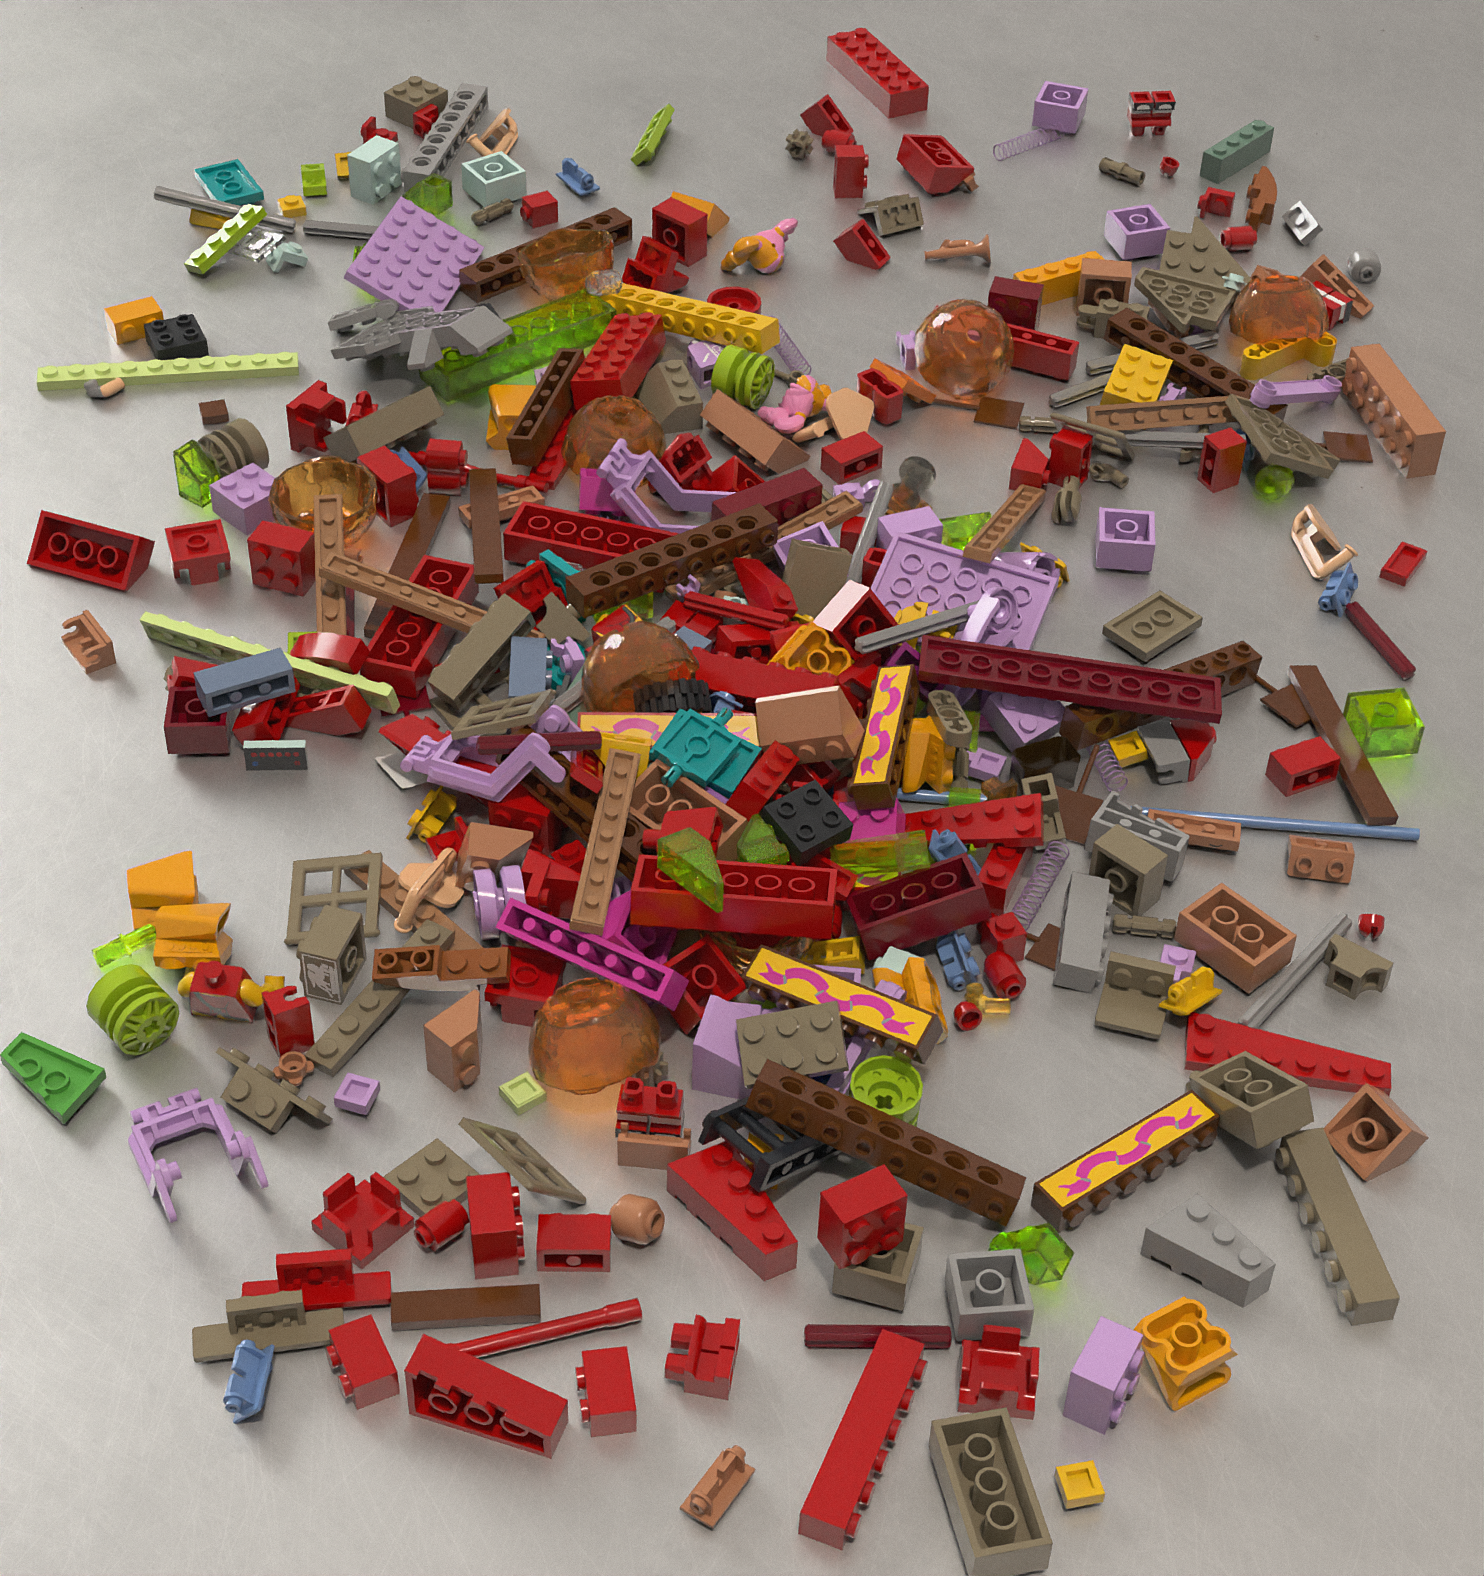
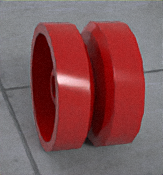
M737 286L724 287L713 291L707 298V303L761 315V298L756 292L747 288Z

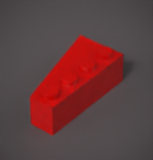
M724 1141L668 1163L667 1192L674 1198L679 1197L686 1204V1209L695 1218L699 1216L711 1227L710 1232L719 1240L723 1238L733 1248V1253L764 1282L796 1269L797 1239L766 1192L762 1191L759 1193L749 1185L753 1173L740 1153L729 1143Z
M424 1333L404 1370L409 1414L549 1459H552L569 1422L567 1399Z

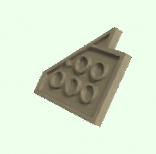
M1194 216L1191 233L1167 230L1159 271L1219 286H1224L1225 283L1222 276L1229 277L1230 273L1241 275L1244 277L1243 281L1248 283L1249 286H1244L1242 292H1236L1235 299L1230 308L1252 311L1256 290L1255 282L1199 217Z
M1230 394L1225 403L1231 410V415L1238 420L1241 430L1251 439L1252 446L1259 451L1262 456L1261 459L1270 466L1280 465L1292 472H1296V470L1301 471L1313 478L1319 476L1329 479L1334 471L1333 469L1340 462L1338 457L1266 409L1254 405L1250 399Z

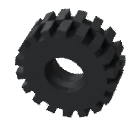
M679 678L675 681L669 679L662 683L658 681L654 682L653 685L647 684L643 688H638L633 693L635 712L677 713L679 709L688 711L691 708L697 713H712L709 686L704 680L697 681L694 678L689 680Z

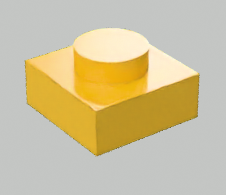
M351 152L335 153L338 179L349 178L347 155Z
M288 195L285 198L277 199L278 208L283 217L293 218L307 215L306 206L301 195Z
M1137 731L1108 740L1121 768L1148 759L1147 750Z
M1093 1460L1056 1467L1054 1476L1066 1509L1102 1503L1104 1501L1105 1492Z

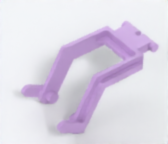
M623 438L617 440L596 472L600 478H606L612 485L614 490L610 496L634 524L679 534L698 526L661 524L634 492L644 476L675 511L712 512V501L736 493L683 490L650 450L642 455L632 454L627 448V441Z
M551 705L540 716L538 721L530 726L537 733L582 731L570 720L568 714L556 705ZM531 733L500 765L495 762L497 755L478 754L477 738L480 736L476 735L452 740L451 734L439 742L432 740L428 735L422 736L400 763L401 769L405 772L414 770L427 774L428 782L496 802H500L535 766L553 782H561L566 776L565 769L548 754L550 751L549 743L537 733ZM462 756L496 766L497 768L490 774L456 764L455 762Z
M197 1088L167 1098L169 1106L162 1107L160 1101L130 1111L132 1122L136 1125L131 1126L132 1133L128 1138L129 1147L152 1198L159 1197L169 1223L177 1221L170 1196L174 1186L173 1181L181 1179L182 1175L176 1161L166 1164L165 1159L162 1158L155 1163L151 1151L157 1143L201 1127L215 1130L236 1176L243 1175L250 1162L260 1189L269 1187L251 1136L245 1138L241 1130L235 1132L223 1106L215 1104L213 1098L201 1101Z

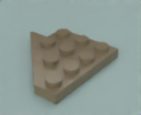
M1147 267L1141 268L1134 282V286L1181 333H1185L1190 324L1198 326L1203 330H1215L1233 303L1237 291Z

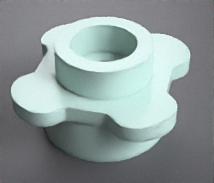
M1230 273L1229 277L1222 276V279L1225 280L1223 287L1237 290L1236 292H1242L1244 286H1249L1248 283L1243 281L1244 277L1241 275Z

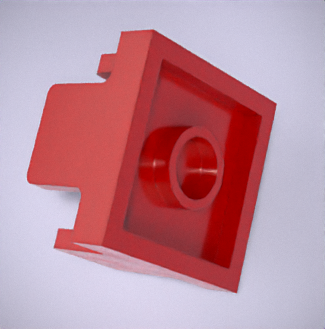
M317 380L286 405L291 450L298 453L306 447L326 452L329 449L323 437L332 433L327 431L331 427V420L340 424L347 422L345 401L329 394L327 383Z
M221 519L165 528L175 579L180 578L179 570L188 569L191 585L219 581L217 568L219 563L224 564L225 570L231 569L230 551Z
M875 651L867 653L837 675L839 682L851 689L850 692L859 700L855 714L862 720L868 714L867 700L872 697V680L876 679L878 667H881V655Z
M502 944L501 947H508L511 951L509 983L487 984L484 991L485 1001L490 1002V1006L497 1007L498 1004L501 1005L502 1021L506 1023L534 1027L536 1010L548 1012V1016L555 1017L563 996V973L567 962L539 950Z
M377 1172L370 1176V1183L364 1179L356 1186L354 1176L350 1173L345 1174L323 1192L324 1211L311 1221L312 1230L336 1250L351 1249L352 1263L361 1270L415 1227L414 1217L401 1207L399 1189Z
M996 1325L983 1326L981 1341L962 1340L957 1412L978 1413L1007 1407L1010 1418L1034 1420L1040 1347L1020 1346V1328Z

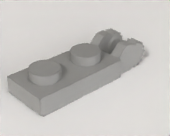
M389 298L388 300L377 301L335 314L328 321L330 331L338 329L339 332H344L352 329L353 324L362 322V325L373 323L377 320L376 317H380L383 320L389 319V317L396 314L399 309V303L395 299Z

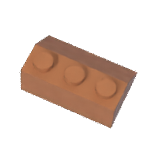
M840 686L757 698L755 704L759 741L764 753L776 740L781 745L790 748L793 754L800 758L796 765L856 756L865 730Z

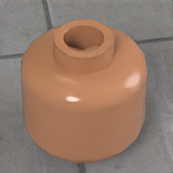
M627 1194L622 1196L611 1207L609 1212L614 1235L616 1238L624 1241L646 1245L659 1237L664 1228V1213L658 1202L651 1198Z

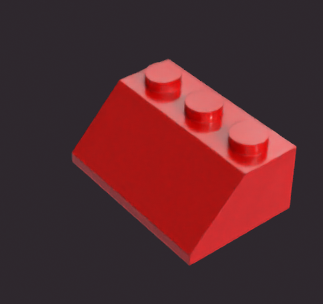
M904 134L896 160L903 166V169L908 171L914 177V180L919 182L929 194L948 193L971 175L975 169L942 135Z

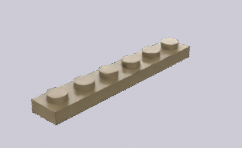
M427 919L402 947L440 945L442 950L446 951L455 941L454 932ZM372 980L304 1055L306 1061H312L314 1068L334 1077L411 989L375 983Z

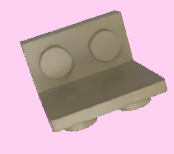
M909 194L895 195L883 200L864 203L865 208L857 209L858 214L874 212L879 236L924 225L919 197L910 198Z
M1111 951L1095 1017V1025L1160 1039L1167 1009L1159 1007V1003L1168 998V990L1173 984L1176 966Z

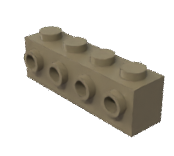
M505 593L498 600L492 602L484 617L471 626L468 635L462 642L456 644L451 649L448 658L431 672L427 682L433 692L461 712L511 654V636L526 637L536 626L531 612Z

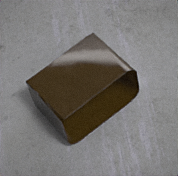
M1056 736L1018 747L1012 752L1008 783L1018 796H1022L1021 779L1052 773L1055 786L1065 789L1074 787L1081 755L1071 742L1063 736Z

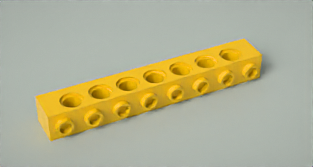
M620 282L600 292L601 310L604 317L613 318L621 313H627L629 316L640 315L645 312H651L653 315L662 314L664 331L726 346L732 344L760 354L765 353L780 343L779 321L777 318Z

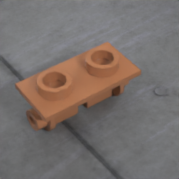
M737 1445L722 1451L682 1503L680 1510L713 1529L755 1472V1468L745 1463V1451Z

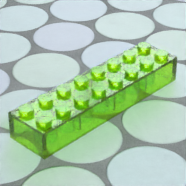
M587 287L504 319L503 321L512 328L513 333L504 338V343L488 347V352L481 356L473 357L472 354L461 355L459 349L452 350L451 346L441 350L443 358L435 362V367L428 371L421 372L419 369V377L428 386H431L446 402L456 400L551 362L559 348L585 349L594 345L612 318L617 315V310Z

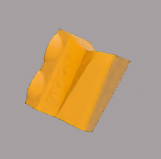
M490 385L488 397L492 410L489 413L486 442L494 450H509L506 437L537 385Z
M813 621L808 626L803 625L799 627L769 661L780 663L786 669L795 670V667H802L816 675L827 672L836 676L854 664V660L850 657L849 652L839 647L829 638L827 631L822 627H818Z
M930 715L927 718L913 719L900 779L901 789L904 793L917 791L925 781L939 794L950 790L952 786V766L956 747L947 745L943 741Z
M192 851L177 853L127 870L128 894L135 931L145 935L156 934V912L161 906L199 904L197 878L193 872Z
M231 903L161 906L156 912V943L153 953L155 967L163 969L193 967L196 969L198 962L218 961L224 965L232 953L233 939L223 932L229 916Z
M908 957L902 974L888 968L872 969L875 986L881 980L891 981L907 991L905 1002L937 1014L944 1031L936 1044L941 1043L948 1037V1027L942 1010L939 988L924 958Z
M1184 1296L1142 1318L1133 1329L1143 1334L1142 1349L1145 1352V1356L1165 1400L1173 1411L1185 1407L1225 1385L1230 1380L1231 1368L1225 1362L1238 1354L1230 1346L1231 1337L1228 1332L1223 1328L1213 1326L1207 1320V1310L1199 1301L1188 1299Z

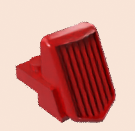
M642 236L636 258L627 259L621 282L670 293L685 287L688 284L689 277L675 270L679 256L677 251L651 237Z
M692 433L677 435L664 451L659 462L683 490L710 491L712 470L707 461L712 456L699 434L695 437ZM648 481V489L650 490V492H656L657 490Z
M537 560L493 588L498 599L505 593L529 610L536 625L546 615V606L542 600L551 592L565 607L568 605L561 587L554 585L545 562Z
M528 849L521 868L526 904L556 918L571 919L581 873L539 851Z

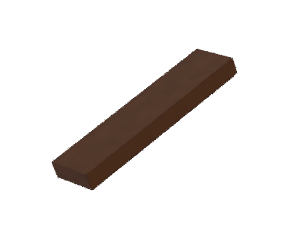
M540 1284L391 1292L392 1331L541 1322Z

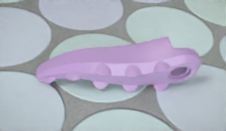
M1002 586L989 588L977 604L968 607L967 613L970 618L964 631L957 632L954 635V639L1005 647L1020 632L1011 629L1018 614V600L1014 592ZM999 605H1000V612H999V614L995 617L994 614L996 613V611L998 610ZM946 685L943 690L953 693L960 706H962L973 696L977 689Z

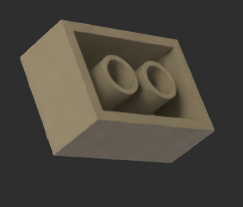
M1246 1051L1189 1077L1192 1090L1220 1115L1218 1126L1256 1149L1267 1147L1273 1141L1288 1134L1296 1133L1302 1127L1314 1122L1308 1085Z

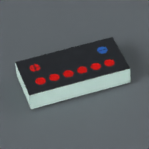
M306 740L244 741L243 750L246 771L308 770L309 762Z

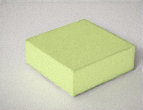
M528 1071L499 1086V1095L518 1116L547 1100V1092Z

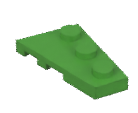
M23 1032L0 1054L2 1064L63 1124L67 1122L106 1079L105 1068Z

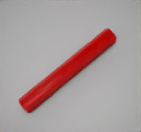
M693 591L686 593L684 596L683 604L686 608L773 630L788 628L789 617L785 614Z

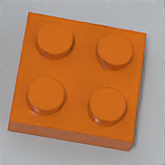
M874 358L870 365V368L881 371L888 381L899 385L903 390V396L907 394L910 399L917 403L923 400L932 404L937 396L906 373Z

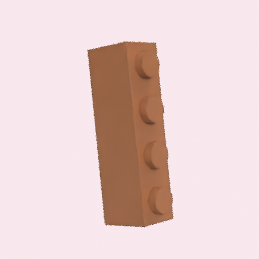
M718 389L700 413V416L708 421L705 425L716 434H719L720 431L724 433L721 437L733 447L738 444L740 446L738 451L749 459L755 457L756 461L754 464L766 472L772 469L780 474L808 461L811 457L772 426L762 421L760 417Z

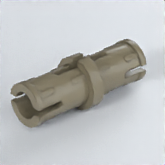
M1104 157L1099 163V171L1111 174L1117 180L1123 179L1137 186L1142 185L1145 180V172L1129 167L1125 162L1119 163Z

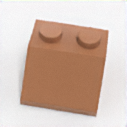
M470 822L458 852L455 886L474 891L473 870L490 868L494 873L496 884L500 882V870L503 866H521L533 839L534 832Z
M474 989L423 1025L427 1071L454 1093L464 1085L472 1083L480 1075L483 1038L480 992Z
M1368 1083L1323 1128L1331 1146L1366 1182L1404 1164L1429 1138L1384 1091Z

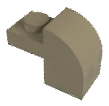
M1052 773L1021 779L1023 795L1041 793L1043 799L1044 846H1035L1036 850L1047 848L1049 843L1053 841L1067 844ZM1052 843L1049 847H1051V846H1059V845H1062V844H1060V843Z

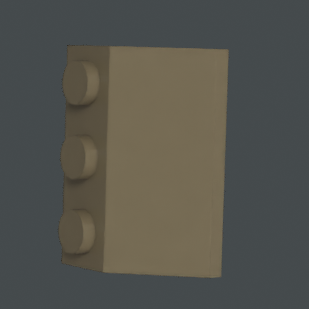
M668 360L667 362L657 363L647 373L634 394L652 436L703 429V417L700 416V413L703 411V401L683 360Z

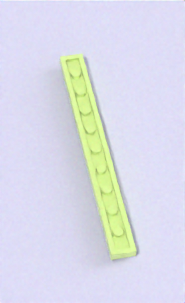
M298 352L256 353L253 355H229L226 357L204 356L202 358H177L175 360L153 359L141 362L125 361L123 363L101 362L91 365L73 364L71 366L57 367L49 365L38 368L37 388L38 391L84 388V383L91 379H96L98 385L101 386L117 377L123 380L125 386L294 376L299 375Z
M145 611L140 618L148 638L221 661L231 662L270 651V649L261 644H250L235 636H224L212 629H202L186 621L179 622L169 619L163 614L156 615ZM284 652L293 668L294 676L302 686L327 691L353 684L369 707L395 714L400 707L394 688L385 682L377 683L359 674L351 675L335 667H325L316 664L310 659H299Z

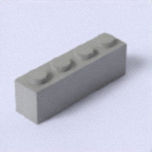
M1072 871L1064 898L1053 978L1054 985L1091 993L1095 981H1102L1105 963L1100 962V959L1105 957L1108 946V939H1104L1103 935H1107L1111 917L1106 916V912H1110L1114 896L1109 893L1110 880Z

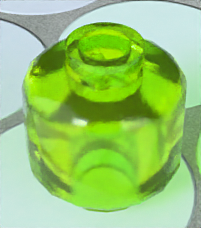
M1267 465L1255 477L1256 491L1266 500L1280 499L1289 493L1294 486L1293 472L1290 468L1280 465Z

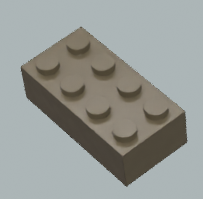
M428 386L323 437L337 467L346 463L349 467L357 464V457L382 446L390 449L396 446L397 443L417 435L418 432L437 425L435 419L443 416L444 413L431 386Z
M1007 1407L932 1420L928 1447L968 1576H1012L1048 1569L1053 1542Z

